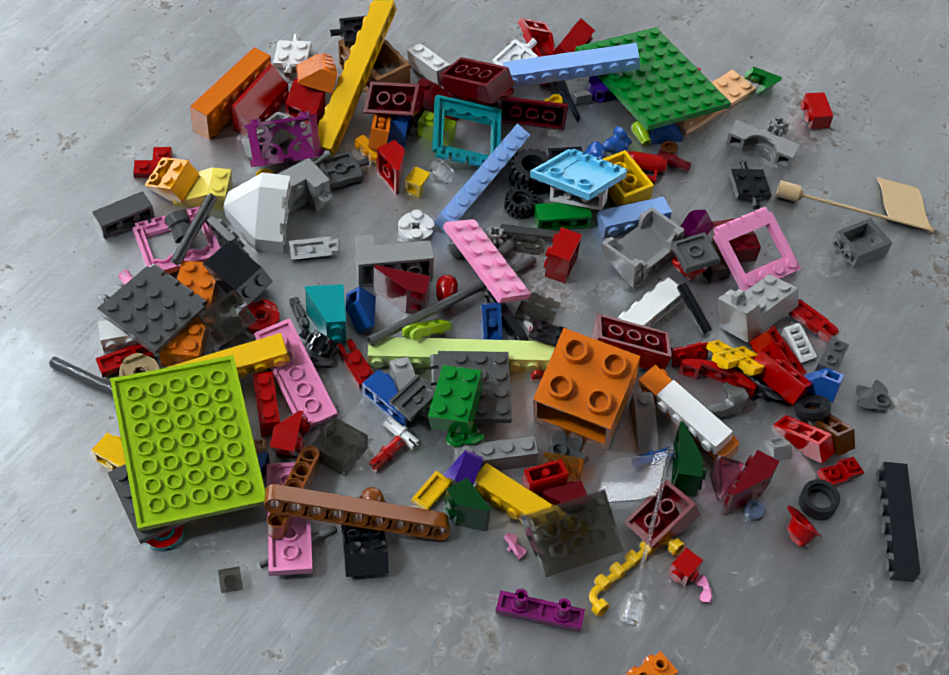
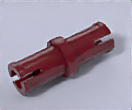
M662 149L657 153V155L668 159L667 164H669V167L681 169L686 173L690 170L692 162L681 159L677 154L673 155Z

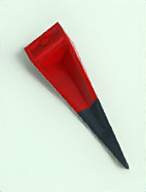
M520 18L518 24L524 33L523 38L527 44L533 38L537 41V44L531 49L532 52L538 57L551 55L555 50L553 34L546 22ZM565 80L552 82L565 103L568 104L576 120L579 121L581 117L572 100Z

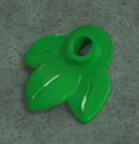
M473 424L471 435L446 431L448 434L446 442L452 447H460L464 444L474 445L484 439L483 434L477 433V424Z

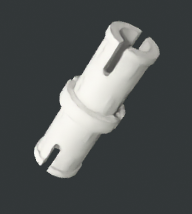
M392 416L388 417L387 420L392 425L385 420L383 426L395 436H400L402 438L401 441L404 440L405 444L412 451L417 449L411 442L419 446L421 441L412 435L406 426L399 424Z

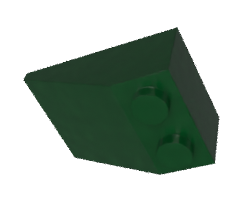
M680 421L673 442L674 458L672 459L671 483L686 496L695 497L697 490H701L702 480H705L706 468L703 467V458L685 422Z

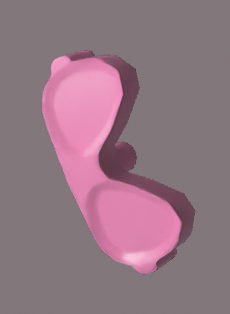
M506 533L503 538L510 545L507 550L509 552L513 550L518 560H520L526 554L525 548L516 543V535Z
M700 575L695 580L696 585L703 587L699 599L703 603L712 604V589L709 586L708 578Z

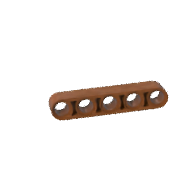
M306 446L301 450L284 486L302 489L309 488L319 468V450L316 447ZM269 513L267 518L268 535L273 539L283 538L294 517Z

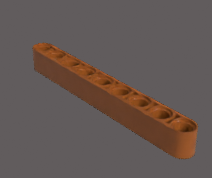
M278 484L269 485L265 489L264 508L270 513L433 540H445L450 536L449 517L443 512Z

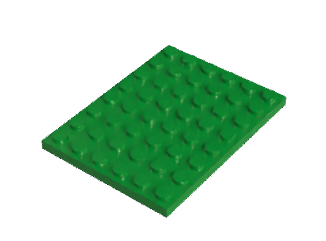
M657 27L576 46L575 52L637 43L640 62L639 70L597 75V77L647 131L730 108L731 102Z

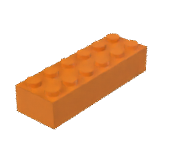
M254 47L190 106L193 132L208 140L217 135L233 118L231 106L271 64V55Z
M183 260L177 280L180 281V284H184L194 291V295L198 294L205 299L207 305L205 306V312L159 352L162 366L169 367L204 356L220 286L204 267V262Z

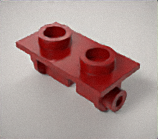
M699 341L695 344L686 345V347H672V367L681 365L682 360L708 359V349H706L708 342L701 343Z

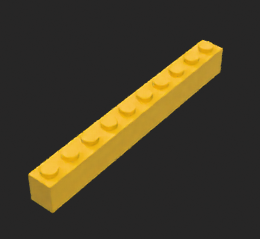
M373 0L370 3L369 12L363 19V26L357 33L356 42L350 49L348 60L344 63V70L338 77V84L332 91L329 104L325 107L323 119L319 121L318 132L321 149L330 151V156L336 155L396 14L397 8L394 0Z

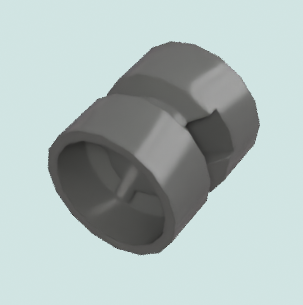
M185 209L174 211L164 218L168 229L172 230L171 236L175 243L181 242L190 226V217Z

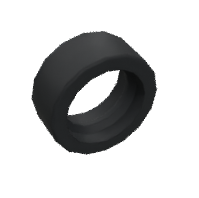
M821 479L811 480L806 483L799 496L801 510L808 517L815 520L830 518L834 515L840 503V494L837 488L830 482ZM817 491L825 494L831 502L830 507L819 508L812 504L808 498L809 492Z

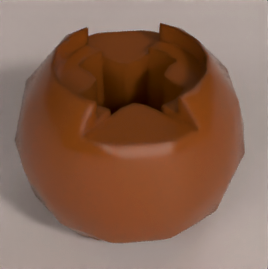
M375 487L366 488L359 497L361 499L385 502L382 492Z

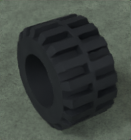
M529 148L528 150L523 149L521 152L518 151L516 155H513L510 164L509 181L511 186H518V189H520V186H524L523 189L528 187L529 191L533 190L536 195L539 192L544 193L545 190L550 188V185L531 178L530 171L550 160L551 156L546 155V152H541L539 149L533 150Z

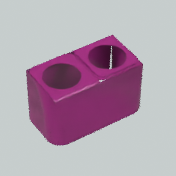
M705 209L692 210L680 226L685 229L683 239L704 232L708 235L714 224Z

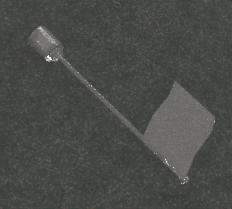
M672 447L667 448L664 452L648 456L620 458L607 462L595 503L596 508L609 503L639 501L657 496L635 589L624 594L618 618L620 622L631 626H638L640 624L645 598L638 591L671 456L675 452Z

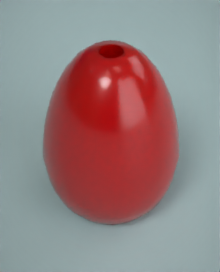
M442 275L437 280L435 290L438 301L457 293L458 283L452 275Z

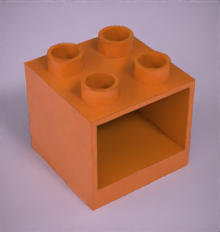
M563 328L533 398L534 422L557 431L563 430L565 434L575 438H582L583 441L608 450L635 385L640 356Z

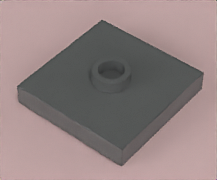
M705 232L671 243V248L685 274L720 263V258Z

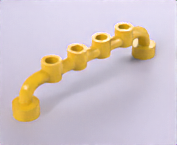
M671 538L661 544L668 545V551L674 557L679 555L685 548V543L679 538L675 540ZM642 541L639 545L641 550L637 553L634 550H630L624 557L626 562L622 565L618 561L613 563L609 568L611 573L607 577L601 573L595 578L594 583L596 585L590 590L589 600L593 606L591 611L597 617L605 614L610 607V604L605 599H598V594L606 591L617 579L623 578L629 569L637 567L642 559L647 555H652L657 547L652 549Z

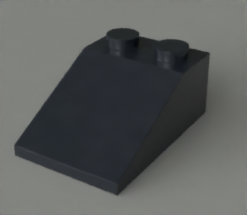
M230 240L203 263L204 267L237 308L249 305L273 282L258 263Z

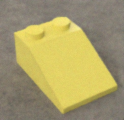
M210 168L199 171L200 175L183 202L173 201V206L192 208L199 206L200 208L206 195L212 193L217 197L212 209L224 210L223 206L227 192L232 190L233 185L231 169Z

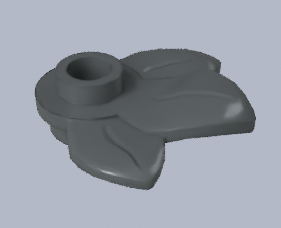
M879 380L874 381L872 388L857 385L856 392L860 398L857 400V403L862 408L876 409L878 411H887L890 408L891 399L888 396V389Z
M560 430L552 437V445L548 449V455L553 461L562 459L570 464L580 463L586 458L583 453L579 452L583 439L567 438L565 432Z

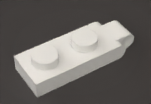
M332 236L289 241L291 260L334 255L333 251L340 250L339 239L332 240Z

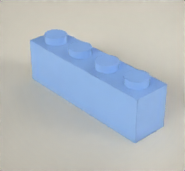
M663 196L599 210L596 224L603 238L615 237L620 234L630 233L638 227L640 214L644 211L646 212L651 207L669 219L671 218L672 211Z

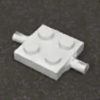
M294 34L293 41H278L273 66L286 69L285 77H291L292 70H296L297 64L310 57L311 41H300V34Z
M533 38L528 44H523L514 39L492 62L493 64L503 66V62L538 57L531 51L537 44V41Z

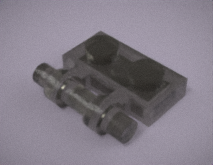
M536 292L531 293L529 296V303L521 300L515 313L516 319L535 324L536 320H545L553 325L557 312L552 311L551 308L559 310L560 302L554 301V298L539 296V293ZM539 303L545 305V308L537 306L535 304Z

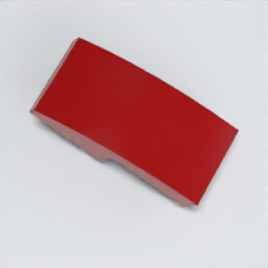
M854 457L838 460L835 465L820 468L817 471V475L821 480L828 481L835 487L864 474V471Z

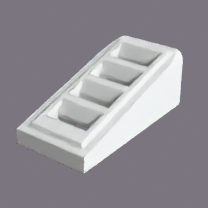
M800 323L783 329L782 338L801 364L817 358Z

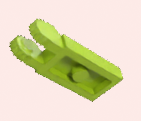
M439 318L405 326L401 333L405 338L411 337L412 340H421L422 337H430L431 334H443L444 331L451 330L452 322Z

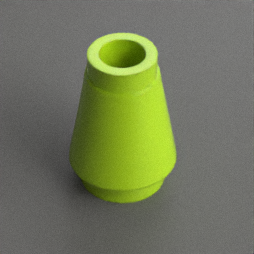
M639 121L631 125V132L642 146H647L652 142L649 131Z

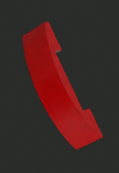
M682 360L678 374L694 380L697 379L699 374L721 383L728 382L730 385L744 388L750 400L756 389L755 384L742 373L732 368L722 369L717 366V363L709 360Z

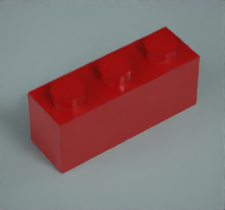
M580 18L551 55L575 52L576 46L591 42L593 39L592 34L595 30Z
M769 347L761 350L754 359L765 366L761 374L754 376L762 379L768 387L779 393L787 403L794 405L797 400L806 394L813 384Z
M273 372L252 374L261 437L272 436L274 426L280 423Z

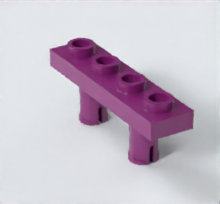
M517 589L515 593L500 590L495 613L581 632L585 609L571 606V602L566 598H562L556 603L529 597L525 589Z

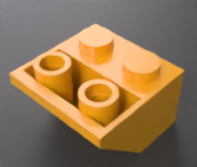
M163 157L150 175L145 186L169 201L183 202L200 174L188 160Z

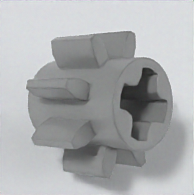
M775 117L774 121L769 120L767 131L779 137L782 134L787 135L789 123H786L783 117Z
M497 226L487 228V233L485 234L496 248L500 247L503 242H506L504 229Z

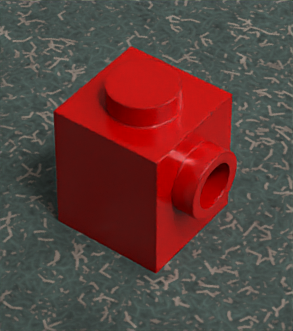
M686 547L673 561L668 574L675 582L681 583L685 587L689 581L693 583L699 576L703 559Z

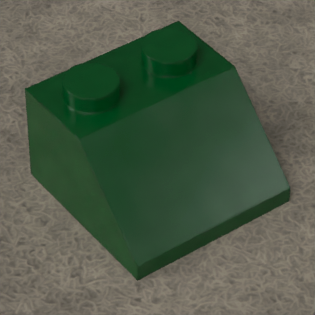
M465 478L447 488L443 511L448 515L449 520H452L456 526L480 531L488 530L491 509L469 479Z

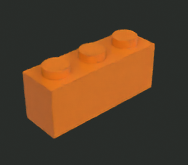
M374 114L368 148L374 152H377L378 147L387 144L391 115Z

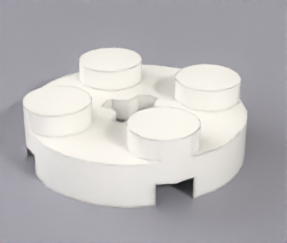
M413 210L411 213L402 216L398 221L399 236L406 242L429 241L433 236L434 222L420 210Z

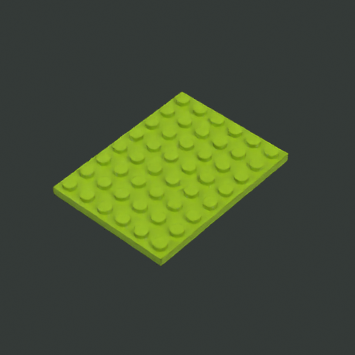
M234 355L110 378L138 532L264 505L265 488Z

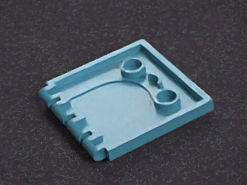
M568 149L532 169L530 177L538 182L549 184L553 188L564 190L568 194L579 196L583 200H590L626 178L627 168L614 165L611 162L585 154L576 149Z

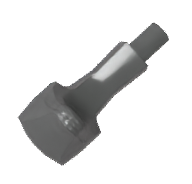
M728 382L723 383V387L728 395L727 399L718 404L708 405L706 408L717 418L742 411L750 402L749 395L744 388L730 385Z

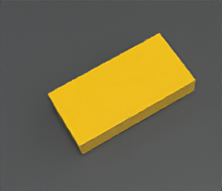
M435 471L412 497L411 503L421 509L431 510L446 493V489L452 486L453 481Z

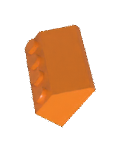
M322 53V55L316 54L297 64L298 84L332 94L338 75L332 55Z

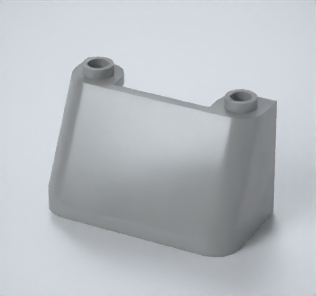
M651 207L646 212L644 211L640 214L638 227L619 241L613 237L605 239L601 245V250L626 283L636 289L672 262L675 254L671 248V243L682 240L685 229Z

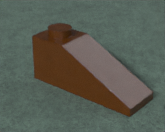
M809 407L807 409H816L819 407ZM831 413L823 420L806 421L809 425L832 434L834 450L837 455L840 456L855 449L854 428Z

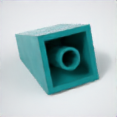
M344 284L305 286L306 312L317 330L333 340L331 345L346 344Z

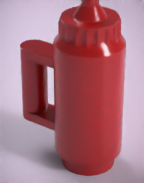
M627 151L641 170L654 172V176L646 175L652 183H655L657 173H665L668 159H665L664 156Z

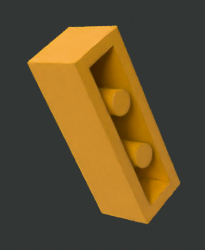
M365 135L356 138L355 148L363 156H366L371 163L377 165V152L368 148L369 139Z

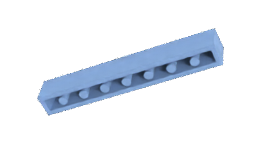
M637 43L507 61L503 62V66L509 67L514 82L512 87L639 70L640 62Z
M517 124L441 211L434 224L446 233L443 229L445 222L459 221L511 160L513 155L522 147L530 134Z

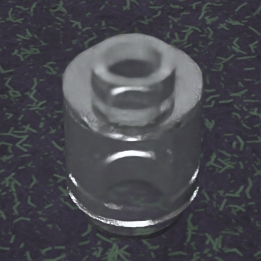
M435 159L430 164V172L441 183L449 184L455 178L454 170L443 159Z

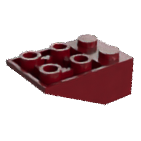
M758 449L754 456L749 455L744 469H741L735 484H732L723 503V506L726 507L723 515L726 516L738 510L750 500L762 497L780 461Z

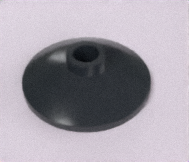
M751 376V380L757 387V394L765 400L768 397L784 400L779 393L768 387L766 383Z

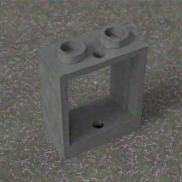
M869 218L837 231L832 244L845 260L855 268L886 255L892 245V241ZM862 233L873 247L859 252L848 239Z

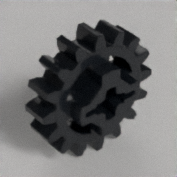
M303 328L299 334L302 339L307 341L305 346L321 357L327 354L335 358L339 350L331 345L333 340L316 329L311 333Z

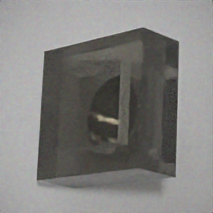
M240 566L218 570L221 593L243 589Z

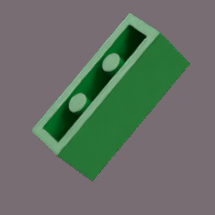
M559 202L535 204L534 220L536 228L560 231L561 227L568 230L590 228L592 219L590 208Z

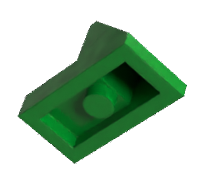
M753 66L745 73L744 79L758 84L757 95L780 82L782 77Z

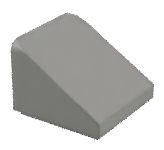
M588 90L570 93L575 105L588 104L592 101V93Z
M783 436L765 440L771 457L779 461L792 457V445Z

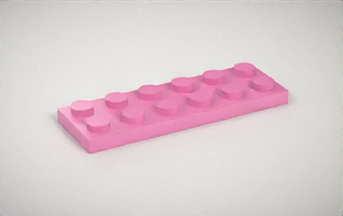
M475 219L445 222L443 229L498 303L529 298L531 293Z
M286 319L255 332L256 340L282 333L290 362L280 367H270L292 414L299 410L303 411L310 422V428L338 417V413L291 319Z
M295 462L266 464L267 486L272 484L284 485ZM294 517L286 535L281 539H273L268 535L269 576L313 573L310 519Z

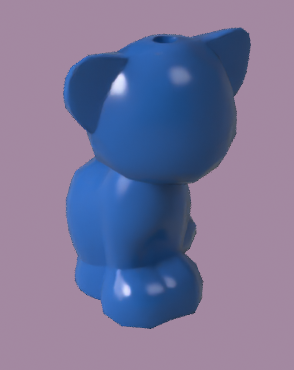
M616 126L613 136L605 140L603 144L598 141L592 142L584 153L603 159L607 155L606 152L614 155L624 150L627 151L632 141L621 127Z

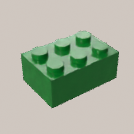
M442 365L428 414L431 429L471 435L484 385L481 370Z

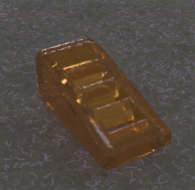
M544 452L542 465L562 459L568 471V477L580 481L584 463L583 458Z

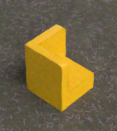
M415 166L404 179V192L420 198L423 194V184L430 177V173Z

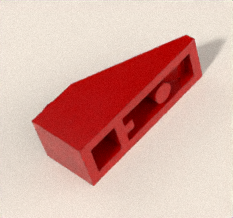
M774 325L749 342L755 353L758 354L761 350L769 347L802 375L807 373Z
M785 415L773 424V428L810 459L823 463L835 453L832 434L788 415Z

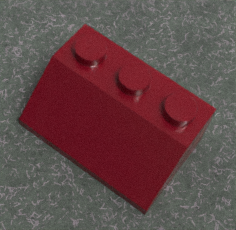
M370 81L363 112L364 114L414 117L422 109L425 94L420 84Z

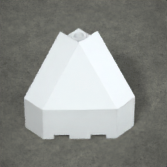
M261 173L227 192L223 206L225 218L256 251L284 253L286 224L289 215L288 199L291 191L290 176Z

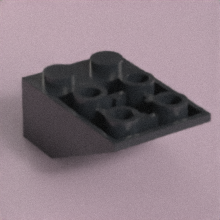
M341 525L346 577L389 573L385 532Z

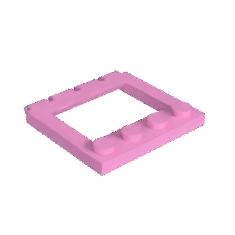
M199 206L186 210L190 217L189 224L193 221ZM166 216L152 218L151 223H148L147 220L134 223L133 233L145 265L149 267L152 264L159 265L166 274L179 271L181 264L177 266L171 262L173 255H169L164 260L154 259L146 239L150 236L172 231L168 229L164 221ZM206 223L202 225L201 230L208 245L201 250H189L184 258L185 261L205 262L220 249L214 232Z
M766 207L713 229L715 233L713 238L739 289L744 292L769 274L781 279L801 269L772 211L768 212ZM766 225L782 258L745 274L729 241Z

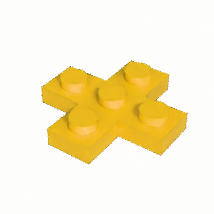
M719 339L709 341L706 349L711 351L713 355L711 360L722 369L727 370L738 367L743 370L744 374L749 376L761 374L765 366L754 360L757 353L744 346L732 348Z

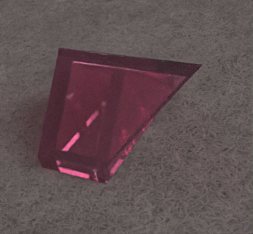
M717 455L709 476L716 499L721 502L735 482L744 463Z

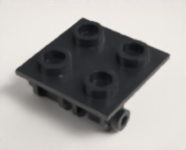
M536 320L528 337L556 346L563 328L566 327L555 326L545 320Z

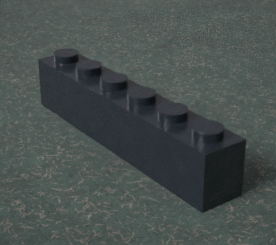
M883 462L876 471V481H879L877 494L878 498L881 499L879 514L883 517L881 532L885 536L883 551L887 555L885 570L889 574V580L915 582L921 571L908 464Z

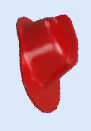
M787 506L789 513L792 515L787 527L792 541L802 547L805 544L811 543L817 536L822 537L799 510L793 506Z

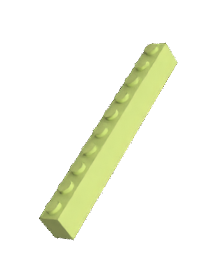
M388 337L372 346L368 344V364L370 367L375 368L389 367V361L408 357L414 369L430 368V355L438 354V351L508 352L510 371H545L556 346L541 341L444 338L412 340L405 337Z

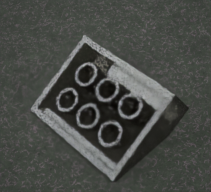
M605 490L594 491L520 515L526 536L544 577H549L624 551Z

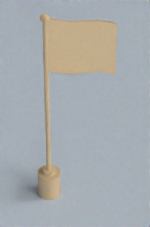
M877 177L876 179L882 191L883 204L888 216L803 194L804 190L801 189V185L780 180L777 188L776 197L797 202L798 199L801 200L802 197L927 230L930 233L934 232V227L930 226L925 214L923 198L917 187Z

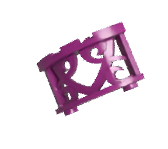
M310 111L300 112V116L264 122H261V119L250 120V124H245L244 127L247 128L252 160H250L251 167L322 156L324 149H321L316 120L317 114H310ZM295 121L294 127L286 124V122ZM309 121L311 133L304 136L302 133L306 131L307 127L301 128L300 123ZM276 124L270 131L266 126ZM256 128L263 129L264 133L258 135L260 138L265 139L264 142L258 141ZM280 129L290 132L297 138L289 144L287 155H284L283 150L277 144L270 143L273 136ZM311 136H312L313 148H312L311 144L309 143V141L307 140V138H309V137H311ZM300 141L302 144L297 145L300 147V150L295 151L293 146ZM269 146L276 148L277 153L275 155L271 154L272 149H268Z

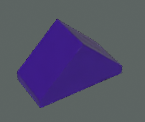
M465 450L444 473V477L457 483L468 478L473 485L483 462V457Z

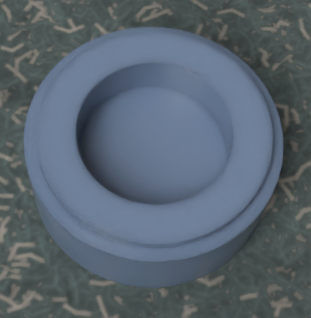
M750 500L744 507V515L751 521H759L765 514V506L758 500Z

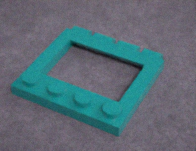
M436 95L432 152L435 153V158L448 160L450 156V161L464 164L465 160H467V165L480 167L501 143L502 109ZM444 115L491 125L490 155L443 145Z

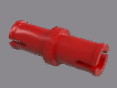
M396 435L388 445L382 446L380 452L368 462L370 467L374 465L371 468L373 471L377 472L387 461H391L394 458L393 455L405 446L404 440L399 442L402 439L400 436Z

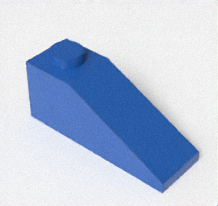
M379 369L362 383V394L389 417L392 416L399 424L407 427V418L389 403V400L398 393L394 381L389 374Z

